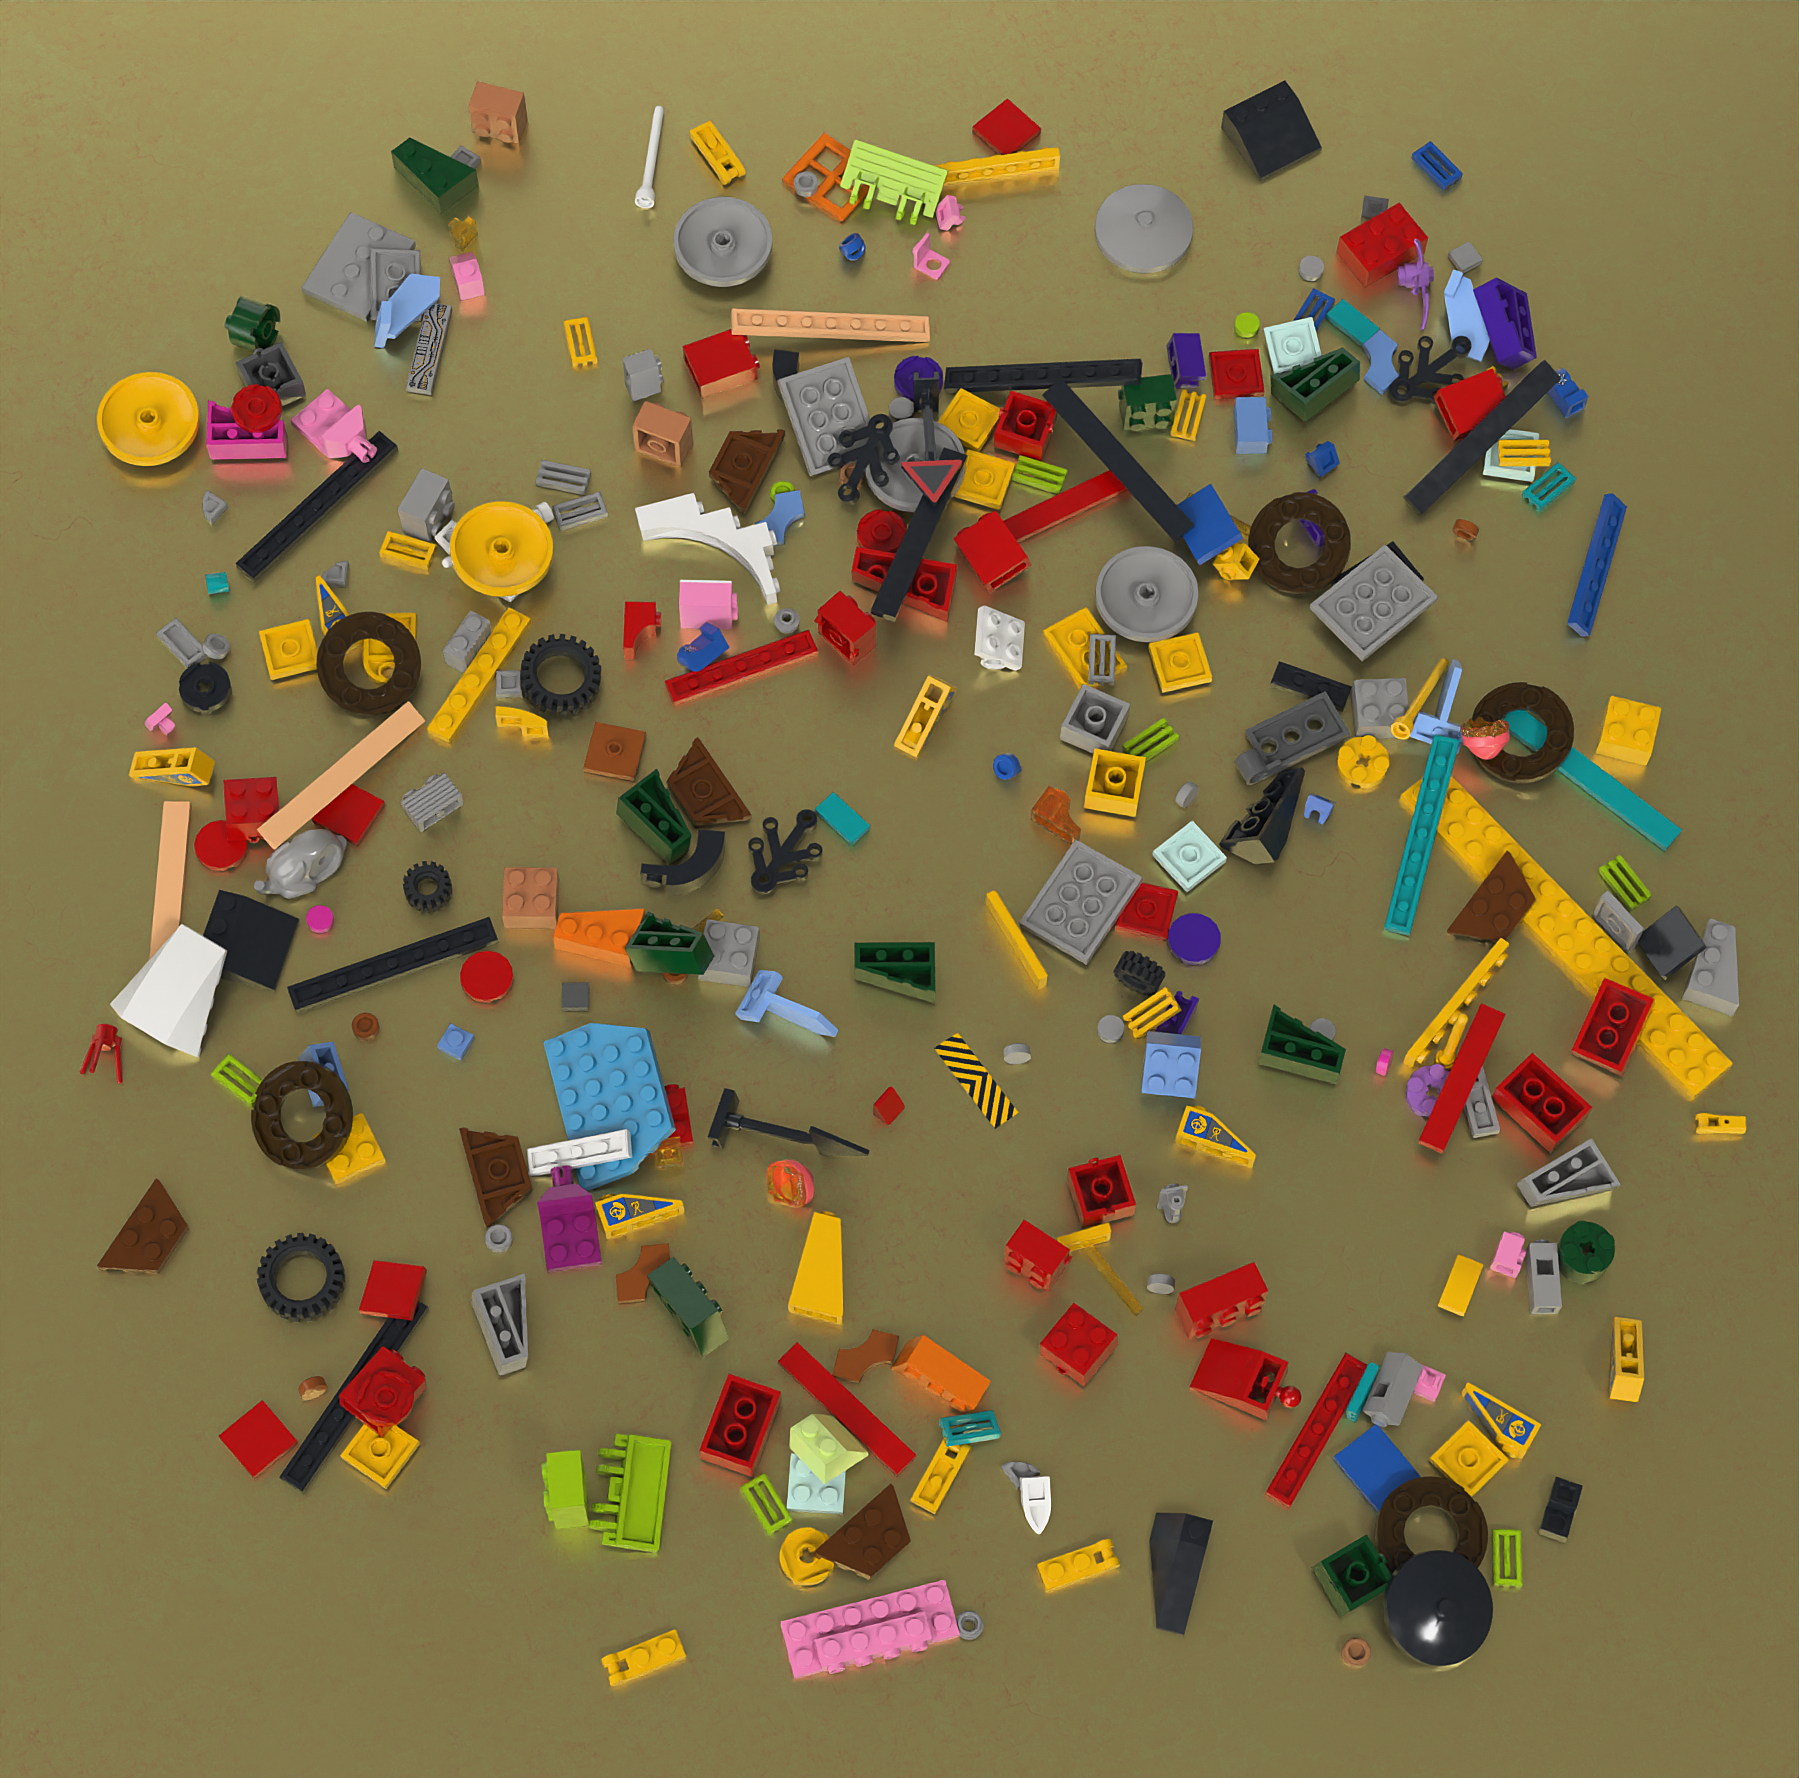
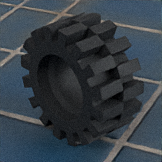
M422 861L423 866L420 867L416 863L413 865L414 870L409 868L407 871L408 876L404 875L403 889L406 899L411 907L415 906L417 911L423 908L424 913H429V909L433 908V912L438 911L437 906L440 905L443 908L446 906L445 901L449 902L451 899L452 884L447 870L444 871V867L441 864L437 867L436 862L431 861L430 865H427V861ZM425 879H433L437 882L438 888L433 894L423 895L418 891L419 883Z
M1125 951L1113 971L1114 976L1119 978L1118 981L1125 983L1127 988L1131 987L1133 991H1140L1141 994H1147L1148 996L1156 994L1166 973L1161 966H1157L1156 961H1151L1148 956L1143 957L1141 953L1136 954L1134 951Z

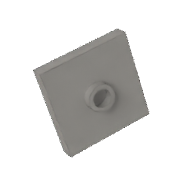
M1609 891L1601 895L1592 917L1619 947L1629 954L1635 949L1644 928Z

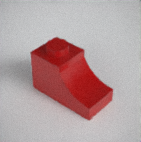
M625 602L624 659H635L639 645L645 639L656 636V627H661L662 614L657 612L656 602Z

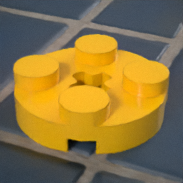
M1373 736L1355 737L1342 745L1338 752L1337 770L1345 782L1351 785L1352 783L1360 785L1361 788H1369L1380 783L1385 777L1389 767V755L1385 747L1376 741ZM1360 757L1368 759L1367 767H1364L1363 764H1357Z
M803 1527L791 1532L786 1537L779 1553L780 1565L784 1574L797 1585H815L824 1581L833 1572L835 1563L824 1558L817 1559L815 1557L812 1558L811 1563H807L806 1561H801L800 1557L803 1556V1550L808 1549L809 1553H813L830 1537L824 1532L822 1533L811 1527Z

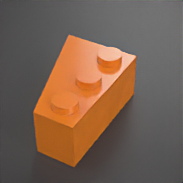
M645 909L560 913L553 934L554 947L557 950L631 968L633 963L625 947L645 917Z
M925 1335L908 1340L891 1369L926 1388L932 1394L947 1400L951 1407L960 1412L975 1409L991 1382Z

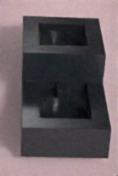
M1555 1477L1538 1534L1563 1543L1566 1542L1573 1516L1578 1506L1582 1485Z

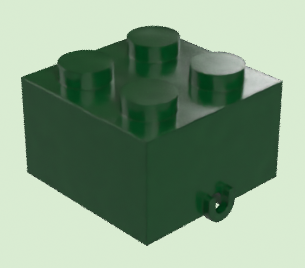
M1172 374L1141 377L1140 385L1121 386V389L1118 390L1124 431H1141L1145 428L1154 427L1162 429L1173 425L1177 398Z
M1367 1534L1311 1567L1341 1617L1383 1593L1392 1576L1385 1565L1386 1559L1382 1553L1378 1554Z

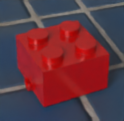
M1010 391L1005 406L1001 407L999 412L1000 419L994 433V447L1042 461L1057 422L1058 413L1047 401Z
M839 591L818 609V616L814 620L815 623H818V633L853 666L876 647V621L868 612L864 613L859 609L857 602L851 596H846Z
M277 777L223 780L227 841L249 840L250 843H257L259 839H264L257 829L279 811Z
M1121 1155L1102 1160L1092 1158L1086 1164L1068 1168L1067 1182L1082 1229L1134 1215L1136 1202Z
M1023 1220L1005 1246L1004 1262L1011 1272L1017 1275L1021 1273L1029 1278L1028 1281L1037 1289L1042 1290L1044 1288L1050 1291L1071 1261L1072 1256H1069V1248L1028 1221Z
M1073 1303L1040 1342V1354L1057 1367L1056 1370L1061 1375L1065 1376L1067 1374L1085 1387L1117 1348L1118 1334L1080 1306Z

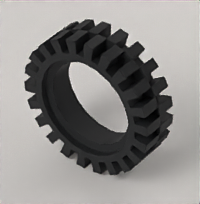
M554 634L549 635L547 641L542 637L538 639V645L533 643L530 646L529 652L526 651L520 671L521 689L525 690L524 696L526 699L531 698V705L534 707L540 705V711L545 713L546 709L551 710L550 715L556 716V711H561L562 716H567L570 710L572 714H576L580 707L582 710L586 709L588 702L592 703L595 699V694L597 695L599 691L601 665H599L598 655L594 656V649L591 646L588 649L586 648L585 641L581 640L580 643H577L576 637L572 635L570 640L565 639V634H560L559 639H555ZM552 656L569 657L575 660L583 669L584 682L572 693H552L546 690L538 680L537 669L540 664Z
M297 1233L295 1238H292L291 1234L285 1236V1241L281 1242L278 1239L275 1241L276 1246L273 1249L269 1246L266 1250L267 1256L261 1257V1267L257 1269L259 1276L257 1283L268 1307H271L276 1315L279 1313L286 1320L290 1317L294 1322H300V1318H304L305 1322L312 1321V1316L316 1315L317 1319L322 1317L323 1311L327 1310V1312H330L333 1309L332 1304L339 1302V1294L344 1291L345 1270L338 1252L335 1251L331 1244L328 1245L322 1237L317 1239L314 1234L310 1233L308 1237H305L303 1233ZM297 1255L314 1256L326 1267L327 1277L324 1286L315 1296L305 1300H293L285 1297L276 1285V1277L281 1265L289 1258Z

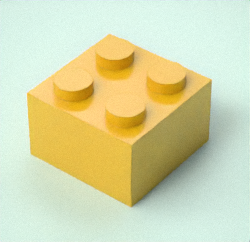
M1610 696L1605 708L1595 754L1646 766L1652 754L1662 708Z
M1094 748L1084 808L1136 817L1146 757Z

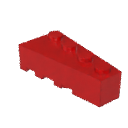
M856 547L851 570L852 581L879 592L896 554ZM923 559L904 604L948 622L957 576V564Z

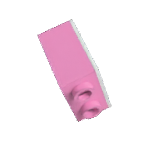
M680 580L679 611L681 628L699 629L708 622L719 629H732L733 620L738 618L737 593H732V581Z

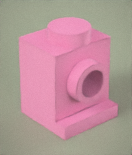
M1504 1232L1490 1269L1516 1278L1527 1251L1522 1248L1525 1237L1516 1232Z

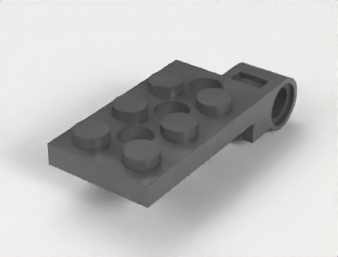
M1324 691L1245 730V735L1253 749L1239 755L1235 759V764L1247 785H1252L1350 738V732L1328 694ZM1312 720H1317L1322 724V727L1314 731L1307 724ZM1293 731L1299 735V739L1290 742L1284 736L1287 732ZM1265 743H1273L1276 746V750L1272 753H1266L1261 747Z

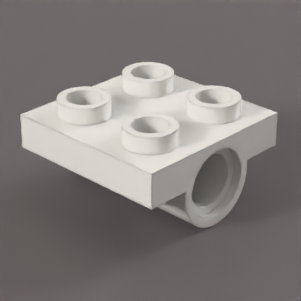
M985 605L978 608L975 655L981 657V665L988 669L1007 667L1014 671L1022 668L1025 622Z

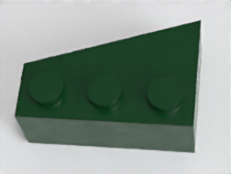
M410 137L391 151L394 168L441 214L479 186L476 169Z
M1342 347L1314 358V362L1300 366L1299 364L1284 374L1279 375L1276 373L1271 375V394L1304 422H1307L1360 380V361Z
M655 769L618 798L616 814L670 866L689 851L691 833L678 808H675L668 789H665L658 770Z
M647 912L625 947L636 971L704 975L715 957L702 932L684 925L676 926L666 918L663 920L658 919L651 912Z
M935 942L854 943L856 980L935 1003Z
M1273 1005L1258 1064L1336 1084L1346 1049L1318 1031H1312L1304 1026L1302 1021L1297 1018L1293 1019L1280 1011L1281 1008Z
M673 1257L647 1275L653 1291L672 1317L675 1316L684 1327L682 1330L686 1336H691L694 1339L698 1348L697 1351L702 1358L729 1340L720 1316L723 1313L720 1305L715 1299L710 1301L707 1298V1290L700 1281L696 1283L693 1281V1274L685 1263L680 1265L675 1257Z

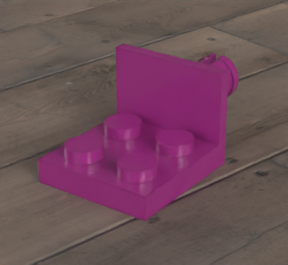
M567 1165L562 1166L563 1178H561L559 1166L550 1170L553 1187H549L537 1202L548 1273L602 1265L592 1194L577 1183H573L572 1167Z

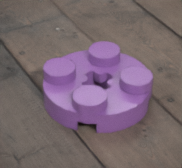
M1440 1064L1421 1067L1411 1075L1406 1086V1101L1413 1112L1422 1117L1430 1116L1438 1097L1428 1096L1426 1094L1429 1090L1428 1087L1437 1088L1439 1096L1449 1075V1070Z

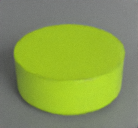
M1243 312L1236 317L1234 328L1239 336L1251 338L1258 333L1260 321L1255 314Z
M787 481L776 482L770 489L771 501L775 504L776 494L795 491L794 486Z

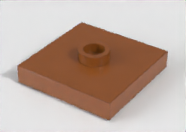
M595 722L583 767L584 772L635 782L646 739V732Z

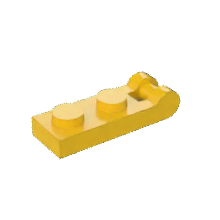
M711 120L689 131L691 139L716 172L723 185L730 183L731 179L736 176L740 178L746 174L743 165ZM730 164L732 168L726 171L724 166Z
M944 1437L916 1488L911 1502L936 1514L960 1468L968 1457L972 1448L971 1445L961 1444L947 1447L945 1443L946 1437ZM948 1450L957 1454L955 1460L946 1455Z
M1111 1538L1038 1563L1037 1569L1046 1593L1121 1566L1118 1557H1115L1112 1548L1114 1546ZM1102 1553L1104 1561L1097 1564L1094 1555Z
M676 1629L620 1652L609 1654L603 1657L601 1661L604 1668L608 1669L610 1674L608 1679L611 1686L614 1687L684 1659L686 1655ZM626 1661L629 1669L621 1672L618 1664Z

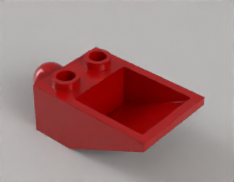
M1211 1338L1190 1384V1389L1264 1420H1267L1277 1397L1282 1405L1287 1408L1298 1406L1302 1399L1301 1392L1297 1387H1281L1288 1372V1361L1264 1351ZM1267 1375L1274 1376L1275 1380L1273 1382H1269V1378ZM1261 1399L1264 1402V1404L1257 1402L1255 1400Z

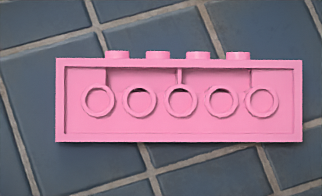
M945 1580L780 1622L794 1679L827 1670L829 1674L838 1673L845 1670V1666L856 1663L857 1667L871 1664L873 1662L872 1659L882 1656L884 1659H892L900 1656L901 1651L909 1649L912 1652L923 1651L928 1648V1644L956 1638L960 1634Z

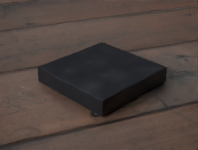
M1677 905L1645 929L1638 941V944L1665 980L1707 948Z

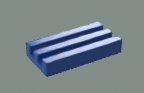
M1431 141L1412 153L1411 158L1443 191L1447 189L1448 185H1453L1455 180L1462 178L1463 173ZM1427 150L1436 158L1435 160L1426 152ZM1441 164L1452 174L1451 176L1441 167Z
M1313 288L1293 321L1302 319L1315 297H1318L1319 300L1307 317L1314 318L1324 301L1327 302L1314 322L1317 332L1326 318V314L1334 305L1335 299Z

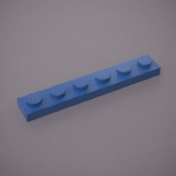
M1613 493L1604 495L1567 622L1581 637L1590 636L1627 508Z

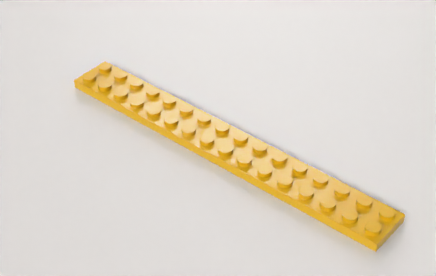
M1451 776L1436 836L1482 883L1505 852L1509 851L1536 898V903L1521 923L1594 998L1603 979L1607 978L1655 999V1006L1638 1044L1694 1099L1726 1072L1733 1063ZM1423 777L1402 793L1400 798L1413 812Z

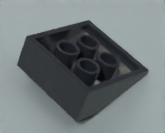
M1285 80L1223 112L1221 128L1260 181L1322 149L1299 98Z
M219 890L203 936L227 950L220 978L275 992L300 921L299 918L249 897Z

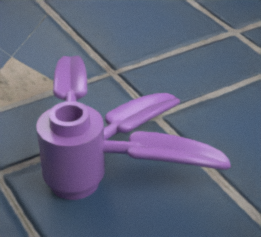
M1415 239L1414 243L1417 249L1418 260L1416 263H1404V266H1398V285L1405 286V288H1413L1411 292L1414 295H1417L1419 287H1422L1423 318L1420 330H1424L1429 311L1427 287H1429V282L1434 281L1433 266L1429 267L1428 262H1423L1421 242L1419 239Z

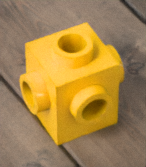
M1236 543L1220 552L1213 565L1226 580L1249 579L1259 558L1245 543Z

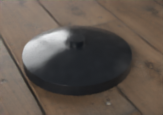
M1431 1550L1409 1557L1393 1572L1384 1593L1383 1615L1390 1637L1404 1654L1423 1664L1447 1666L1469 1658L1483 1644L1492 1623L1493 1601L1486 1579L1471 1561L1454 1552Z

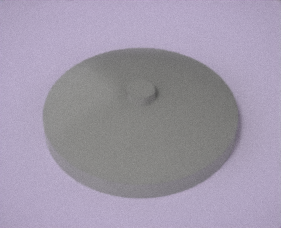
M1149 184L1126 186L1112 193L1100 206L1095 222L1096 241L1104 256L1116 266L1135 273H1155L1172 267L1187 253L1193 235L1192 216L1185 203L1171 191Z
M715 197L693 205L681 216L674 231V252L679 265L693 279L710 286L729 287L749 281L763 270L772 252V232L767 219L752 204L737 198Z
M908 418L893 423V430L889 436L893 447L900 455V459L896 464L890 465L886 463L883 457L885 450L881 441H879L876 452L883 470L889 477V482L886 486L878 487L874 483L870 463H868L865 470L868 485L875 496L886 505L901 511L915 512L923 495L901 468L902 462L926 461L923 418ZM934 421L936 459L939 460L944 447L965 454L957 436L946 426ZM890 453L888 455V459H893L895 457V453ZM966 464L952 493L951 498L956 494V492L962 485L966 472ZM880 475L877 481H883L885 476Z
M1141 546L1124 550L1105 564L1097 579L1095 599L1102 619L1113 631L1134 641L1157 642L1178 634L1189 624L1197 607L1198 585L1192 570L1180 557L1158 547Z

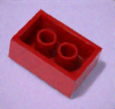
M1399 202L1340 236L1336 253L1366 288L1397 270L1398 266H1404V263H1409L1418 258L1414 243L1415 239L1420 240L1422 254H1425L1428 236Z
M1604 978L1571 1050L1573 1056L1623 1077L1653 1011L1655 999Z
M1531 1053L1496 1087L1492 1095V1100L1550 1153L1587 1119L1592 1109L1591 1105L1534 1053Z
M1252 1262L1180 1292L1175 1311L1188 1338L1195 1335L1197 1338H1201L1211 1333L1214 1327L1219 1325L1227 1327L1237 1321L1236 1318L1246 1314L1247 1317H1251L1261 1312L1268 1289L1255 1262Z
M728 1373L699 1450L700 1459L753 1477L782 1401L781 1391Z

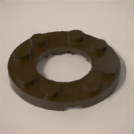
M1295 492L1276 498L1262 508L1251 526L1248 547L1259 558L1255 569L1266 583L1285 593L1309 594L1327 587L1342 573L1350 556L1351 535L1343 514L1333 503L1316 494ZM1304 519L1313 522L1321 529L1325 539V547L1316 563L1304 568H1294L1287 566L1279 559L1275 551V540L1277 533L1285 524L1293 520Z
M359 612L344 617L327 631L318 649L316 666L320 683L325 693L335 704L357 715L375 716L398 708L412 695L420 678L421 656L416 640L401 622L378 612ZM374 639L381 641L389 647L394 656L395 668L393 675L386 684L379 688L363 689L357 687L349 681L344 672L343 661L345 654L354 643L360 640Z
M1527 682L1509 683L1492 690L1484 696L1474 710L1469 729L1490 725L1498 726L1500 720L1508 713L1525 710L1537 714L1544 721L1547 728V739L1540 750L1526 757L1509 754L1503 749L1498 755L1489 760L1474 756L1487 772L1501 780L1513 783L1535 782L1553 774L1568 758L1574 741L1573 718L1565 702L1550 689L1544 686L1530 685Z
M293 1061L275 1068L260 1083L255 1093L257 1097L254 1110H251V1124L259 1147L269 1159L278 1165L294 1170H311L329 1163L342 1151L351 1133L353 1107L345 1084L335 1072L316 1062ZM299 1089H309L316 1093L323 1101L324 1110L326 1111V1118L323 1121L321 1133L315 1139L308 1142H298L289 1137L283 1129L281 1122V1108L285 1099L293 1091Z
M1428 1476L1409 1480L1387 1496L1376 1518L1375 1540L1378 1552L1384 1555L1386 1559L1385 1565L1392 1574L1402 1562L1415 1555L1405 1541L1404 1528L1407 1519L1418 1508L1427 1506L1442 1509L1450 1515L1456 1524L1458 1537L1456 1547L1452 1552L1465 1557L1477 1568L1480 1566L1487 1550L1488 1527L1480 1505L1464 1490L1465 1488L1445 1478Z

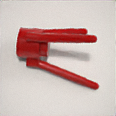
M98 1024L96 1026L95 1035H92L91 1044L84 1058L80 1074L85 1073L91 1058L89 1072L91 1074L94 1073L101 1050L110 1051L114 1047L117 1083L122 1084L120 1050L122 1038L117 1037L118 1029L110 1024Z

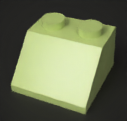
M811 1414L790 1428L789 1447L824 1484L868 1456L866 1449L832 1415Z

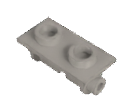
M1175 1183L1167 1185L1164 1189L1160 1190L1157 1209L1163 1208L1165 1218L1170 1223H1177L1181 1219V1209L1185 1204L1187 1185L1180 1186V1184Z

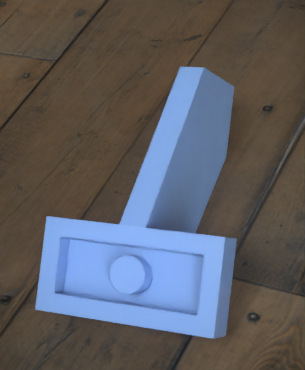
M1453 270L1444 291L1451 339L1453 341L1458 336L1467 337L1471 341L1472 346L1470 353L1466 357L1482 362L1490 343L1489 336L1473 292L1471 280L1464 277L1462 272ZM1462 346L1456 347L1458 352L1465 351Z
M410 274L388 301H381L375 325L374 347L384 348L387 338L395 339L439 300L440 277Z
M1455 659L1451 661L1443 682L1435 716L1419 711L1413 721L1414 730L1409 736L1432 744L1434 734L1458 739L1460 742L1457 753L1463 742L1462 733L1467 730V727L1448 721V717L1462 672L1460 661Z
M758 971L735 1013L741 1020L759 1022L765 1010L819 1035L835 1037L838 1029L820 1012L776 995L775 992L783 979L776 971Z

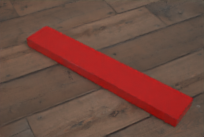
M1108 470L1004 520V523L1017 542L1020 543L1128 490Z
M806 630L710 664L698 672L691 671L665 681V686L673 705L677 706L818 655V649L810 631Z
M1480 1004L1419 1138V1144L1443 1154L1503 1022L1505 1013L1485 1004Z
M798 1342L778 1360V1364L896 1477L916 1458L917 1455Z
M1345 1352L1265 1495L1288 1508L1291 1507L1346 1410L1368 1366L1367 1364Z

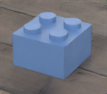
M1147 1031L1141 1093L1195 1098L1201 1055V1036Z

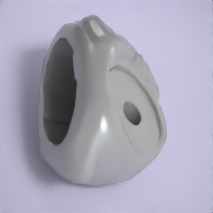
M315 829L300 833L289 842L281 844L266 860L267 866L265 871L268 876L265 882L258 880L254 883L256 892L263 895L278 894L286 899H293L314 892L319 883L332 876L339 869L347 845L346 838L342 835H334L328 829Z

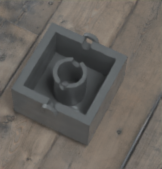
M282 342L264 350L258 348L253 352V355L236 362L239 376L245 387L252 384L271 387L278 393L282 406L306 396L303 380Z

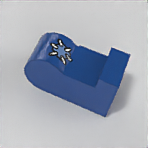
M1559 368L1555 372L1562 379L1548 391V394L1564 417L1568 418L1585 408L1589 396L1584 389L1580 390L1564 368Z
M708 622L699 628L702 634L692 641L691 644L682 646L677 654V660L680 665L694 672L702 670L730 648L720 629Z

